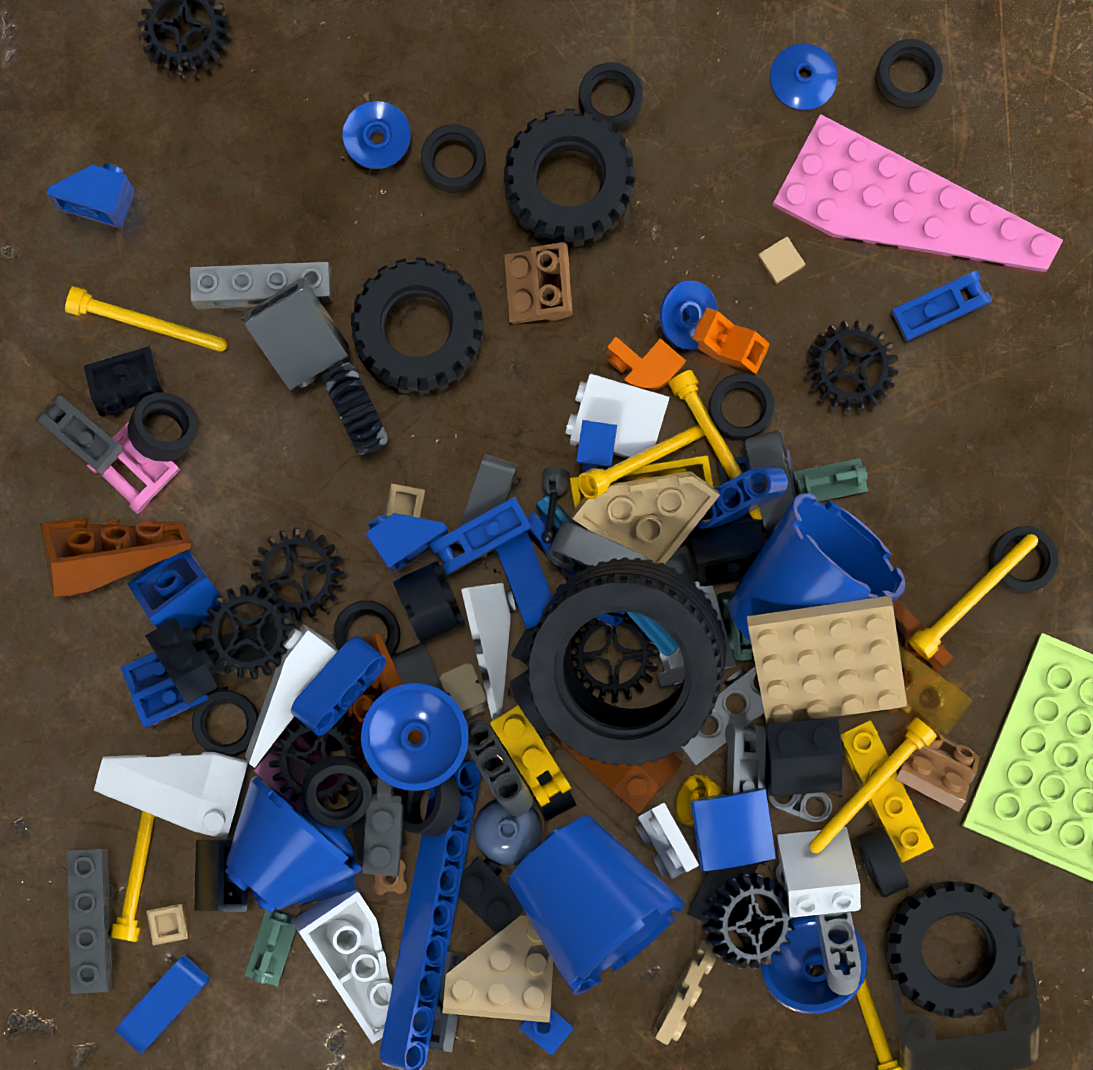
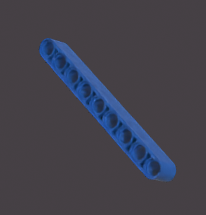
M463 759L459 768L452 775L459 786L461 796L460 810L455 823L446 833L438 837L421 835L380 1048L382 1063L399 1070H421L428 1056L481 772L476 763L471 760ZM434 787L430 789L424 821L431 815L435 805L436 795Z

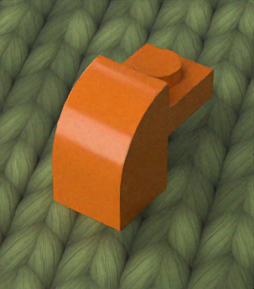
M708 307L702 318L698 321L692 338L699 344L697 348L708 356L731 367L755 375L770 346V343L756 331L735 325L719 311Z
M617 337L612 340L606 350V353L610 356L607 360L615 369L621 373L625 370L629 372L628 376L624 379V384L651 392L660 391L668 386L669 381L676 377L686 364V360L661 338L643 359Z

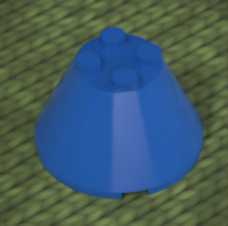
M257 775L251 779L226 860L228 868L225 872L238 887L245 891L249 886L254 890L251 894L256 898L255 900L265 910L272 913L275 909L281 910L359 874L363 867L313 825L272 786L268 788L263 783L264 780Z

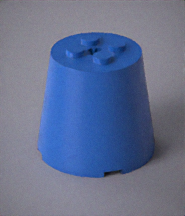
M805 493L798 495L791 502L729 598L728 608L736 626L751 643L747 616L891 596L893 603L905 590L903 573L900 568L896 567L893 569L888 561V558L892 555L891 552L859 519L830 500L823 505L816 502L817 498L814 494Z
M590 815L583 816L564 828L559 826L545 837V842L527 853L519 861L520 865L508 879L509 886L574 995L582 994L598 985L602 981L599 975L610 967L616 972L626 965L675 921V917L671 914L674 910L679 913L685 908L684 901Z

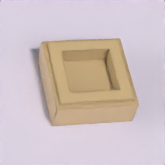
M788 236L758 254V258L776 285L806 265Z
M391 484L385 511L386 515L390 517L396 513L420 518L425 490Z
M183 904L147 911L153 945L189 938Z

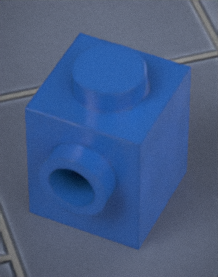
M582 420L576 459L577 463H583L582 470L587 471L591 468L604 470V467L612 466L617 425Z
M552 1007L549 1023L522 1020L523 1022L519 1026L521 1031L551 1056L574 1029V1026Z

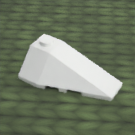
M503 583L461 589L492 721L503 714L511 626L510 611L516 610L512 590L505 591Z
M304 624L299 630L294 628L287 635L288 640L282 644L287 649V652L284 655H280L279 660L281 664L275 669L245 754L248 763L254 768L294 717L291 713V707L295 699L338 652L328 639Z
M202 752L201 755L187 756L175 753L162 757H147L146 755L103 756L94 791L189 830L227 840L248 761L216 752Z
M355 890L322 900L291 922L373 1044L383 1037L392 984L386 965L385 953L381 945L377 920L360 893Z

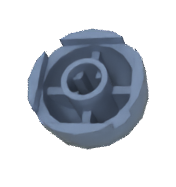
M493 799L479 810L474 822L473 837L478 850L494 863L499 865H517L527 853L539 847L542 840V822L538 812L532 806L525 814L513 816L504 810L497 799Z

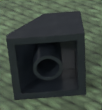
M839 718L774 723L765 726L771 796L842 791V744Z

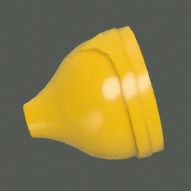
M697 774L690 776L683 782L678 791L675 804L677 819L681 824L694 828L690 801L725 794V791L717 782L707 776Z

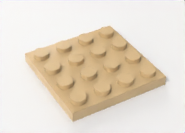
M891 596L747 616L767 724L809 721L907 707Z

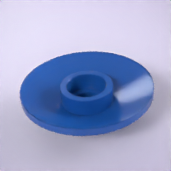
M802 43L787 47L775 58L770 71V84L775 96L784 105L796 110H812L825 104L832 97L838 81L837 68L831 56L822 48L812 44ZM804 68L808 69L811 72V77L804 79L799 75V71Z
M372 101L358 106L349 114L343 126L342 138L347 153L355 162L367 168L381 169L397 163L405 155L410 145L411 131L407 118L397 107L382 101ZM380 133L384 136V139L380 143H374L371 141L372 135Z
M682 281L675 284L666 293L660 308V323L666 338L674 346L688 350L697 349L699 344L692 338L698 321L702 318L707 307L718 311L716 299L708 287L697 281Z
M307 809L301 810V814L352 858L356 856L354 847L344 832L348 826H325L318 823L309 814Z

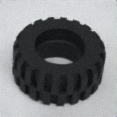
M565 108V114L556 115L555 110L545 113L544 119L539 121L535 117L528 122L527 129L524 132L519 131L514 137V144L508 149L506 165L504 167L505 195L508 198L509 208L513 216L517 215L519 218V224L526 231L531 229L535 232V237L542 241L548 238L554 240V244L573 242L574 246L584 245V240L592 239L594 242L603 238L605 231H612L618 225L621 216L624 217L629 208L635 182L633 155L631 149L625 145L626 139L620 131L615 133L612 130V123L605 118L600 122L595 119V113L586 110L584 115L575 114V108ZM562 150H576L594 159L599 165L602 175L601 186L596 196L582 205L571 207L561 206L549 201L542 195L537 184V172L541 162L546 157Z
M416 257V262H406V258L396 260L395 266L388 268L385 265L378 269V275L374 279L369 277L363 284L364 290L361 294H357L354 301V313H351L353 342L366 370L372 376H376L381 384L388 388L393 386L398 388L399 392L409 394L410 391H418L419 395L429 394V390L438 388L441 391L448 388L450 382L454 380L458 382L465 376L467 368L472 367L475 363L478 350L481 349L483 341L482 310L471 284H467L463 280V275L457 270L451 271L447 269L445 263L436 260L433 264L427 262L426 258ZM421 296L434 299L444 307L450 319V332L445 344L436 352L422 357H410L396 351L389 343L385 333V322L389 311L397 303L410 297Z
M945 881L917 890V893L913 896H908L901 903L903 906L892 916L890 931L886 933L885 942H888L887 952H885L886 963L890 965L892 971L890 975L893 981L899 985L901 992L917 1006L940 1016L951 1018L974 1017L984 1014L983 1011L986 1009H994L1002 1003L1001 999L1006 994L1010 995L1014 990L1015 986L1013 983L1016 977H1021L1024 968L1020 966L1022 956H1026V946L1022 945L1021 936L1024 935L1022 927L1016 923L1014 919L1016 915L1010 906H1006L1001 901L1002 898L997 894L989 892L977 884ZM951 915L963 916L975 922L984 933L987 942L986 960L981 970L971 979L958 983L946 982L937 978L927 968L922 955V942L928 928L937 920Z

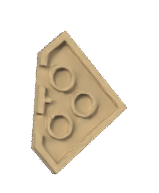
M690 471L610 484L605 494L595 499L584 497L571 515L573 520L589 531L633 550L647 559L653 560V563L666 564L720 494L718 490Z
M519 916L446 974L442 1013L549 1023L553 960L527 916Z
M702 939L651 1030L654 1038L666 1045L669 1044L671 1039L678 1041L687 1024L683 1016L688 1006L693 1007L701 994L702 988L698 984L703 973L708 974L717 959V956L712 953L714 946L706 944V941Z

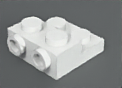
M665 803L637 817L640 824L635 826V829L644 845L651 842L657 855L652 857V860L661 876L668 873L669 877L674 879L684 872L699 866Z

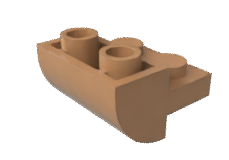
M566 243L531 247L530 251L504 255L509 322L517 324L544 319L555 321L573 315L568 245Z
M933 730L937 735L935 740L928 747L923 746L920 750L916 749L896 770V780L959 812L965 803L970 783L977 773L981 757L976 755L970 748L964 745H957L945 739L936 730Z

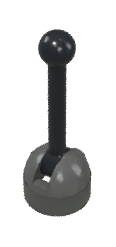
M557 466L548 467L542 473V488L550 495L546 530L541 535L542 541L546 544L552 543L555 537L553 523L557 495L560 496L567 491L570 480V473L566 469Z

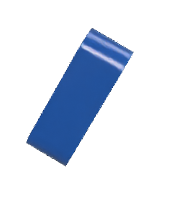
M775 466L756 467L718 486L715 489L719 491L720 496L711 506L713 510L712 518L708 510L696 527L713 528L725 526L780 497L785 493L788 486L786 473L781 468ZM765 476L768 479L767 489H765L763 484ZM737 491L740 493V503H739V504H738V502H737V500H736V493H737Z
M526 531L497 547L496 551L526 629L537 626L553 596Z
M361 637L351 638L295 699L291 707L292 715L316 735L320 736L327 733L379 676L386 664L385 657Z
M184 954L115 1029V1032L141 1055L210 980V977Z

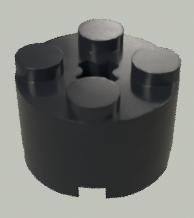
M438 561L393 581L403 607H405L409 616L408 619L420 643L430 641L466 625L459 607L455 606L452 608L451 606L457 600L449 583L441 584L442 581L446 580V577Z

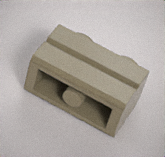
M466 663L441 674L442 676L439 679L445 693L458 704L466 721L485 713L483 707L486 706L485 704L488 701L472 664Z

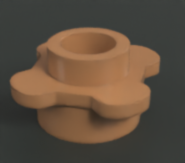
M400 860L399 876H393L391 881L386 879V875H375V884L373 885L375 894L381 896L386 892L394 891L397 894H402L406 891L407 883L404 881L403 874L406 864L402 860Z

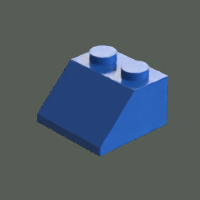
M104 163L103 168L91 165L49 186L46 194L59 210L123 229L135 190L127 176L123 174V169Z
M384 513L368 524L370 530L365 533L393 575L430 550V544L448 534V529L443 522L396 513L388 517Z
M189 550L153 564L127 583L156 628L176 618L182 629L188 626L190 629H193L206 618L212 616L207 613L209 607L217 611L221 608L215 599L218 596L222 597V595Z

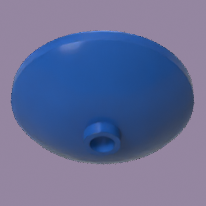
M403 684L383 693L369 708L362 725V749L371 769L386 783L403 790H426L445 782L459 768L468 747V727L462 710L444 691L427 684ZM412 730H418L422 734V740L418 744H412L408 740V734Z
M815 915L794 917L788 920V923L796 929L786 933L785 937L790 940L791 944L785 945L782 943L779 948L783 956L771 954L772 964L766 965L761 962L762 975L768 990L782 1005L800 1013L819 1014L841 1007L858 992L866 977L868 958L861 936L854 928L861 961L859 986L852 994L839 995L834 993L827 983ZM840 937L830 939L835 944L846 942ZM844 961L840 963L839 970H842L843 975H846ZM816 969L824 970L820 976L812 975Z

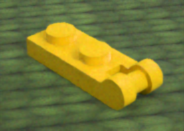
M519 705L490 722V725L541 807L551 802L549 798L561 791L563 794L571 789L568 781ZM548 770L553 779L541 786L536 777Z

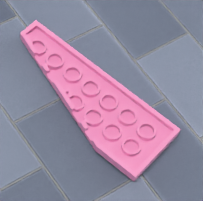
M821 114L772 205L832 237L863 240V242L872 244L893 245L902 249L950 257L952 255L970 258L969 260L980 262L984 260L1002 263L1005 266L1040 272L1048 270L1063 241L1061 238Z

